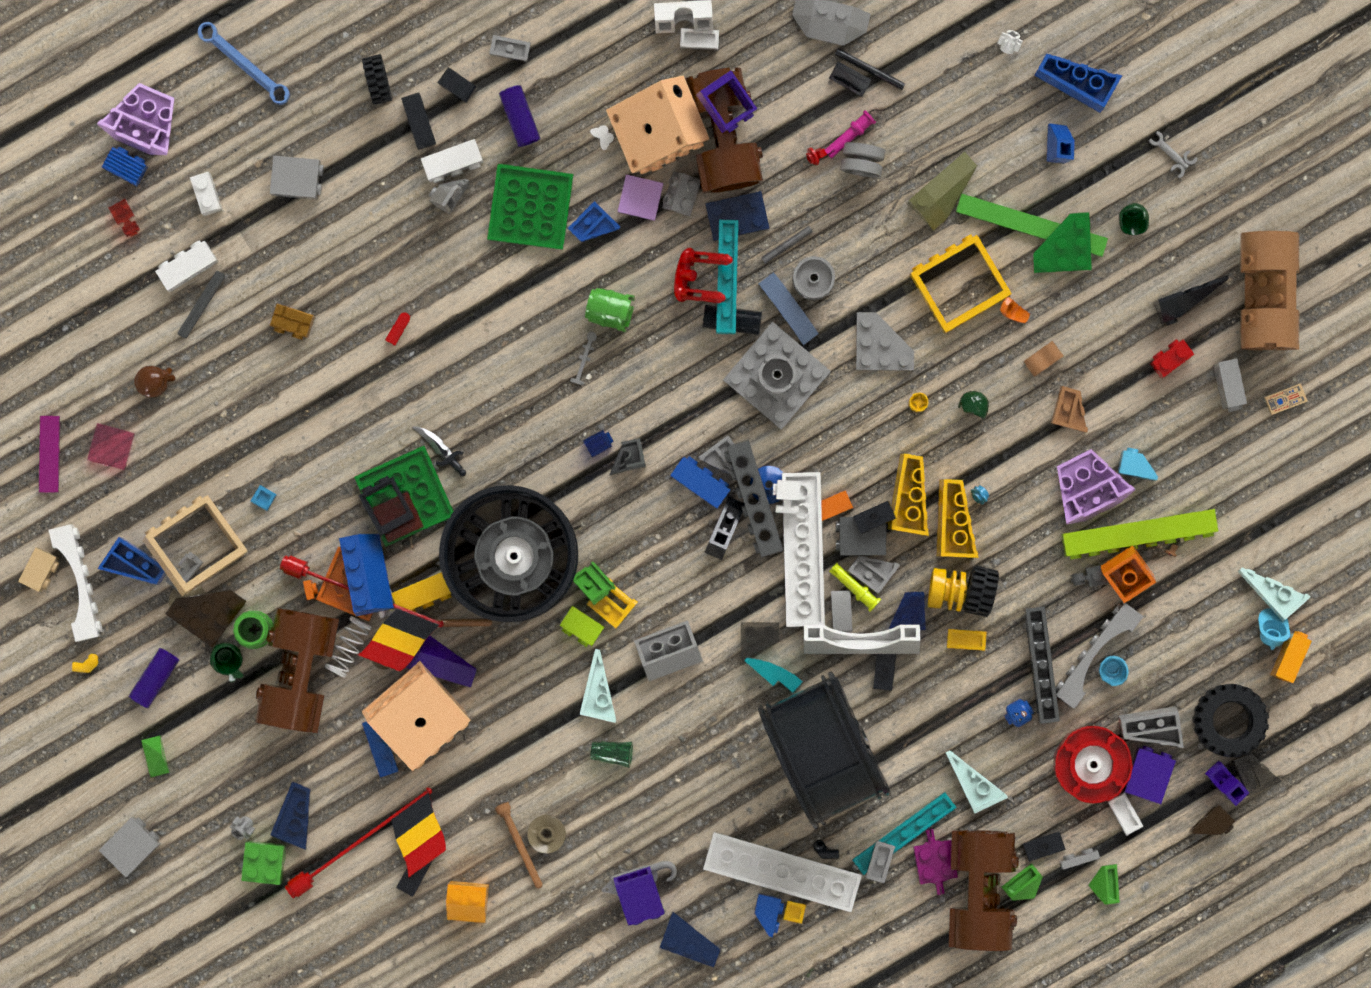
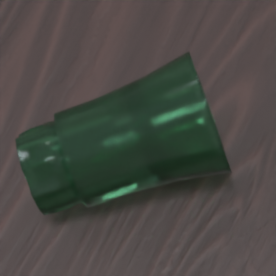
M633 741L592 742L591 760L621 765L627 768L631 767Z

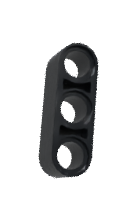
M420 92L402 97L401 100L417 149L421 150L436 145Z

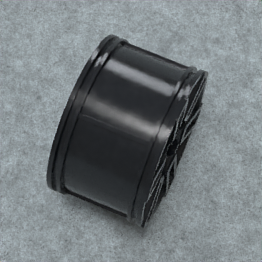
M502 485L486 488L471 495L455 509L448 519L441 536L439 561L446 585L453 596L465 608L489 620L519 622L533 619L548 612L562 600L573 583L578 566L579 551L573 527L566 515L556 504L532 489L514 485ZM512 499H519L517 517L527 519L530 502L544 508L553 516V520L540 527L547 534L557 528H561L563 534L551 539L550 543L552 549L562 545L567 546V565L564 573L552 567L549 577L559 583L556 589L551 588L545 582L537 588L547 597L543 602L529 609L521 610V595H511L510 611H504V594L495 591L493 606L488 607L469 593L471 588L484 581L481 579L480 574L464 582L460 580V574L476 568L477 565L475 558L458 565L455 564V544L457 537L461 536L473 545H477L480 537L463 526L467 520L482 531L490 525L475 513L477 509L492 501L501 500V520L511 517ZM514 553L515 558L513 560L517 559V553Z
M832 671L828 673L829 678L826 679L822 675L821 682L771 705L767 701L765 702L766 708L762 705L757 706L764 728L785 775L815 830L819 829V823L825 826L826 819L875 796L880 800L882 799V793L886 797L890 795V788L870 749L871 745L850 707L842 685Z

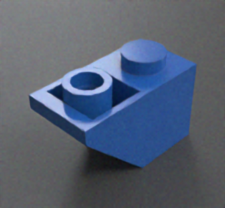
M1049 123L1047 162L1065 164L1074 160L1075 141L1067 125Z
M758 893L754 913L768 936L773 937L774 933H778L780 922L776 921L778 914L782 915L784 903H781V898Z

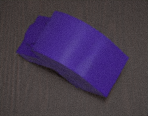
M1219 760L1205 773L1211 780V783L1235 806L1249 794L1242 783Z

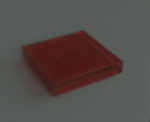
M408 492L403 493L415 519L386 534L385 536L389 543L424 527ZM398 496L373 507L382 526L406 513Z

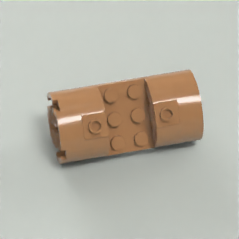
M1252 231L1241 233L1240 272L1245 273V309L1240 310L1241 350H1299V310L1296 309V273H1299V233L1292 231Z

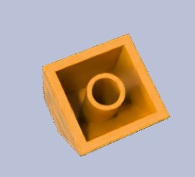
M450 881L447 887L446 898L447 920L486 923L489 884Z

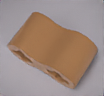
M1051 341L1023 362L1035 377L1064 355L1056 344Z

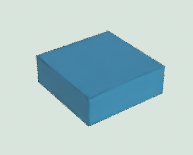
M259 485L250 502L268 511L277 494Z

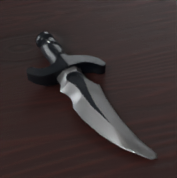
M412 427L426 439L436 454L444 458V461L436 462L437 465L444 466L450 464L457 473L459 472L460 476L464 477L466 475V470L455 459L457 455H463V452L455 451L451 453L449 447H446L443 441L434 433L424 428Z

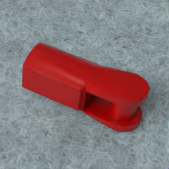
M403 312L399 315L385 341L396 346L410 321L408 313Z

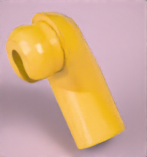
M90 654L83 663L73 662L72 671L91 672L98 665V656Z

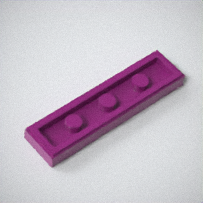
M40 416L39 492L59 493L60 416Z

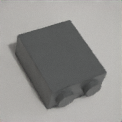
M839 517V521H836V532H839V540H836V552H839L840 556L886 555V524L860 534L854 517Z

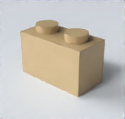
M35 547L18 582L38 592H42L43 589L46 590L51 582L49 579L51 573H55L60 564L57 562L59 557Z

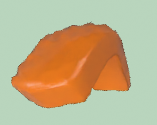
M1007 297L1002 302L1000 311L1006 318L1020 323H1026L1029 320L1030 313L1019 306L1013 299Z

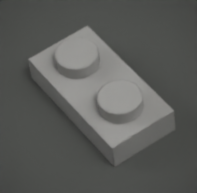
M493 35L489 54L527 62L531 42Z
M876 840L866 878L885 883L895 849L894 845Z
M1088 848L1082 850V854L1074 856V853L1065 855L1063 860L1059 862L1064 870L1099 859V853L1097 850Z

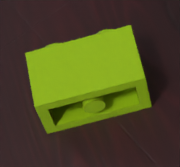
M574 606L571 607L560 624L563 627L562 632L570 637L574 634L579 638L578 642L585 647L588 645L593 646L605 628Z

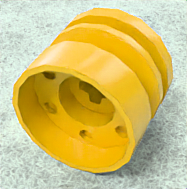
M933 568L929 587L928 607L941 609L943 601H947V609L951 610L953 602H956L955 611L961 612L967 593L966 572H960L959 580H956L957 571H953L949 579L947 578L946 569Z

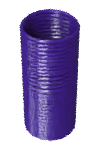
M516 85L501 91L499 96L518 147L527 146L539 141L541 137L522 86Z
M159 648L157 653L154 654L155 656L151 659L152 661L149 662L135 687L132 688L133 690L128 695L132 700L145 708H149L151 703L154 702L153 700L157 697L156 695L159 694L161 688H163L162 686H164L173 669L179 663L178 661H180L163 648Z

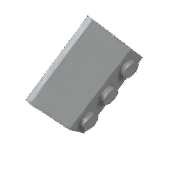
M688 621L634 641L649 681L703 661Z

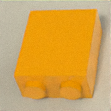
M1300 631L1290 633V638L1283 643L1270 673L1271 676L1287 683H1294L1312 642L1307 639V634Z

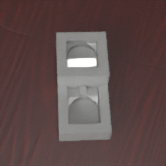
M850 590L831 591L833 629L841 632H852Z

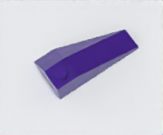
M432 636L425 640L414 659L406 667L411 669L421 661L434 677L467 687L472 686L477 670Z

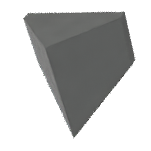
M640 438L621 442L622 446L609 475L646 467Z

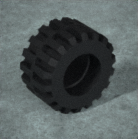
M977 565L972 568L967 584L966 599L963 604L964 612L983 617L989 616L998 587V570Z

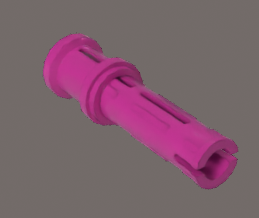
M864 110L863 115L856 121H852L851 127L825 149L828 156L833 159L844 148L846 142H851L858 135H863L864 131L871 124H875L876 121Z

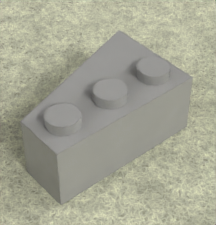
M1175 706L1118 715L1120 732L1124 739L1184 748L1179 712Z

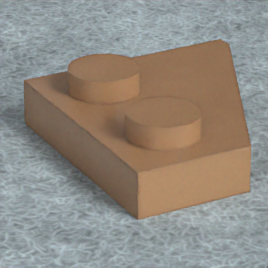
M1061 386L1051 423L1087 433L1088 427H1086L1084 418L1085 411L1082 406L1081 391Z

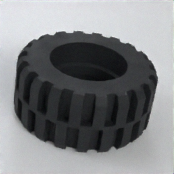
M1237 684L1218 685L1206 691V694L1198 700L1199 703L1195 706V716L1193 717L1194 731L1198 735L1200 743L1209 751L1224 757H1241L1257 749L1260 746V742L1264 741L1266 737V730L1269 729V713L1266 712L1265 708L1267 707L1261 701V697L1254 693L1252 689ZM1228 702L1241 705L1246 710L1249 718L1246 731L1241 736L1233 739L1224 738L1219 735L1213 725L1215 711L1222 704Z

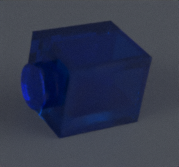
M604 430L583 440L592 458L611 449V443L614 442L610 433H605Z

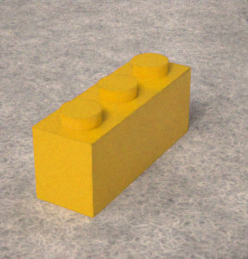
M442 572L391 593L396 605L416 612V608L421 606L423 609L433 606V601L440 599L442 602L452 598V593L445 583Z

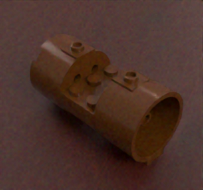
M736 67L735 71L732 72L746 91L742 69ZM730 68L698 73L699 75L695 79H693V76L685 78L701 118L710 117L716 145L715 149L696 154L695 156L703 194L728 192L751 187L763 182L760 159L763 158L761 147H757V143L737 144L735 130L730 133L726 130L722 133L696 96L701 90L731 71ZM728 83L707 96L726 124L733 120L732 113L745 109ZM746 91V93L748 94V96H749L750 99H751V93H750V91Z
M276 608L274 624L271 630L268 631L267 642H269L268 646L286 649V651L281 656L283 667L277 677L279 686L261 684L260 688H257L256 699H258V709L255 719L256 723L295 731L318 733L325 695L309 692L307 687L313 656L332 657L339 619Z
M991 830L952 831L951 870L969 872L968 907L950 908L949 947L977 951L1012 950L1013 930L1017 926V915H1015V910L997 908V905L1000 903L997 885H1000L1001 880L998 873L1016 872V868L1019 866V858L1016 857L1015 832L1008 833L1007 831Z

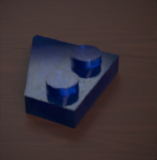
M905 592L889 629L899 625H920V630H926L924 592Z

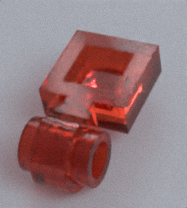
M126 199L108 207L117 225L124 223V226L121 228L126 237H133L138 234V231H140L138 224L135 220L133 222L129 220L135 217Z

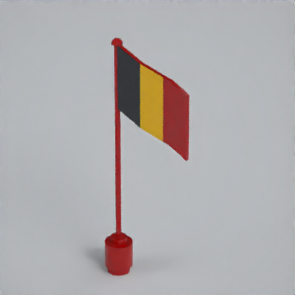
M290 555L289 557L284 556L281 562L280 570L284 574L300 580L303 577L306 578L307 575H311L349 590L347 585L309 571L308 562ZM393 604L396 610L382 623L371 642L358 656L401 672L414 659L425 640L438 627H443L444 622Z
M426 788L425 792L311 875L308 872H300L284 886L293 899L295 897L299 898L313 887L314 876L391 820L396 841L406 861L408 878L446 851L444 834L432 807L430 798L432 789Z

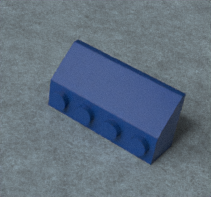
M356 534L339 538L354 614L361 616L394 609L380 535Z

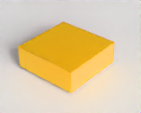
M787 900L783 920L802 924L806 904Z

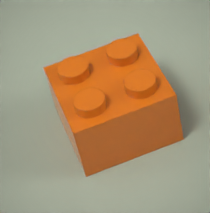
M1133 545L1101 565L1103 575L1124 603L1157 583L1153 572Z

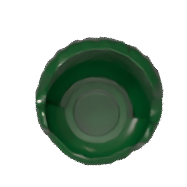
M1130 203L1123 207L1119 213L1121 231L1132 236L1145 233L1149 227L1147 209L1139 203Z
M978 391L964 393L959 400L958 408L962 405L964 412L974 414L982 420L986 419L989 408L987 397Z

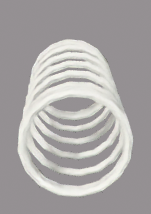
M350 616V621H352L366 633H362L348 627L344 628L346 631L351 633L361 642H357L343 636H340V639L348 645H350L352 648H354L357 652L335 645L336 649L345 654L352 661L337 657L335 655H332L331 657L339 664H341L343 667H345L347 670L340 669L329 664H325L324 666L326 669L344 678L347 676V674L344 672H349V669L337 659L350 663H353L354 660L341 649L351 653H359V651L346 640L357 644H364L363 640H361L357 635H355L351 631L363 635H369L368 631L364 628L368 630H371L372 626L353 616Z

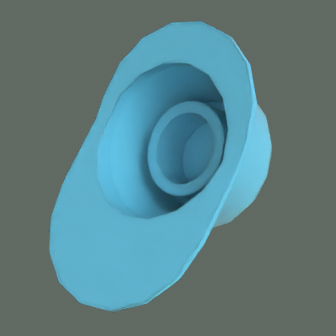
M1271 608L1260 612L1258 618L1260 639L1264 644L1270 646V650H1274L1275 647L1281 646L1284 641L1290 638L1288 619L1282 621Z

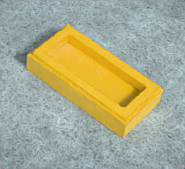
M948 629L947 648L985 651L987 632Z

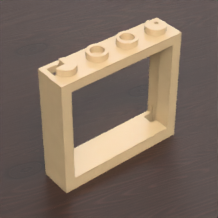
M208 495L204 498L201 496L197 497L191 502L193 505L188 508L186 506L182 507L176 512L177 515L171 519L169 516L161 521V526L157 529L152 527L145 532L146 536L142 540L182 597L247 553L245 546ZM202 506H205L233 545L235 551L186 583L154 538Z

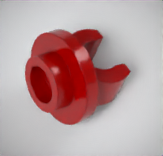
M810 147L807 149L808 153H806L809 163H813L815 166L819 165L820 158L827 155L824 148L814 150Z

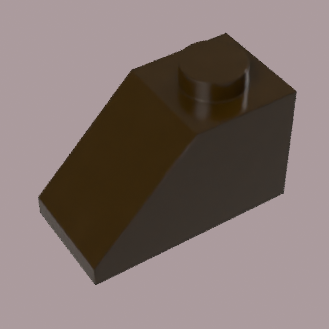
M1216 804L1189 831L1193 834H1227L1234 828L1232 824L1235 820L1219 804Z

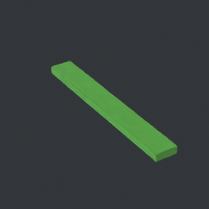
M961 194L956 213L1044 240L1060 225L1057 222L965 194ZM1090 233L1091 254L1103 257L1108 238Z

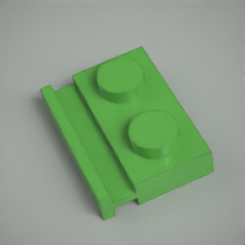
M593 561L589 567H585L575 574L573 579L575 585L593 605L607 596L610 590L616 589L615 585Z

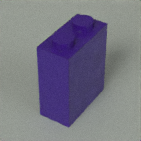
M1143 745L1142 749L1137 748L1132 761L1131 778L1123 788V792L1162 804L1176 760L1171 759L1172 755L1161 752L1160 755L1153 753L1154 749Z
M650 866L613 878L628 926L639 925L648 919H658L661 915L665 914Z

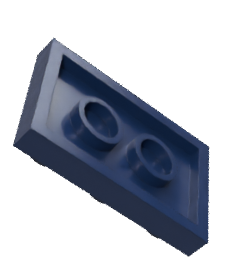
M761 191L705 203L713 241L719 240V220H738V236L770 229Z

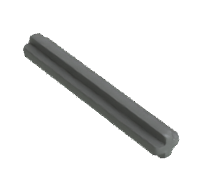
M220 271L215 272L180 327L178 335L185 339L188 337L225 278L223 273Z

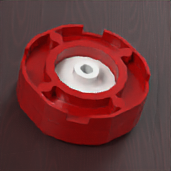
M1083 726L1068 733L1056 749L1053 759L1054 774L1061 788L1077 800L1092 804L1109 801L1118 796L1130 780L1133 769L1130 750L1125 741L1109 729L1100 726ZM1092 761L1095 762V766L1093 768H1091L1090 763Z

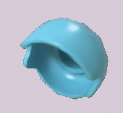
M1113 655L1106 657L1101 662L1099 673L1104 682L1111 686H1118L1127 680L1129 670L1127 663L1122 658Z

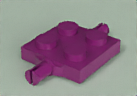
M934 829L925 830L928 842L913 846L919 884L933 883L936 885L937 895L945 894L943 882L948 879L958 878L957 870H951V839L944 841L935 840Z

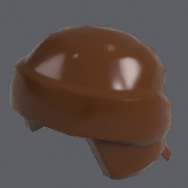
M145 366L136 374L134 384L142 396L156 398L165 392L167 382H173L176 378L171 374L172 368L162 370L156 366Z

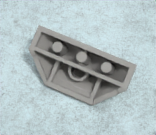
M796 0L792 14L806 37L842 46L867 32L871 15L856 7L828 0Z

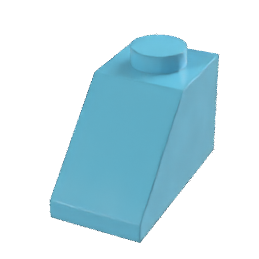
M1127 448V451L1123 450L1121 452L1117 474L1153 481L1158 479L1157 474L1145 456L1138 453V449Z

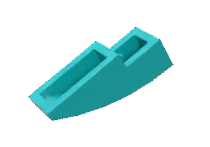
M746 658L744 660L773 686L777 681H780L793 693L803 682L793 673L773 663L753 658Z

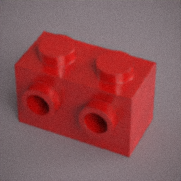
M1184 339L1181 341L1174 340L1168 345L1169 350L1164 353L1161 350L1152 357L1154 361L1150 364L1161 379L1195 355Z

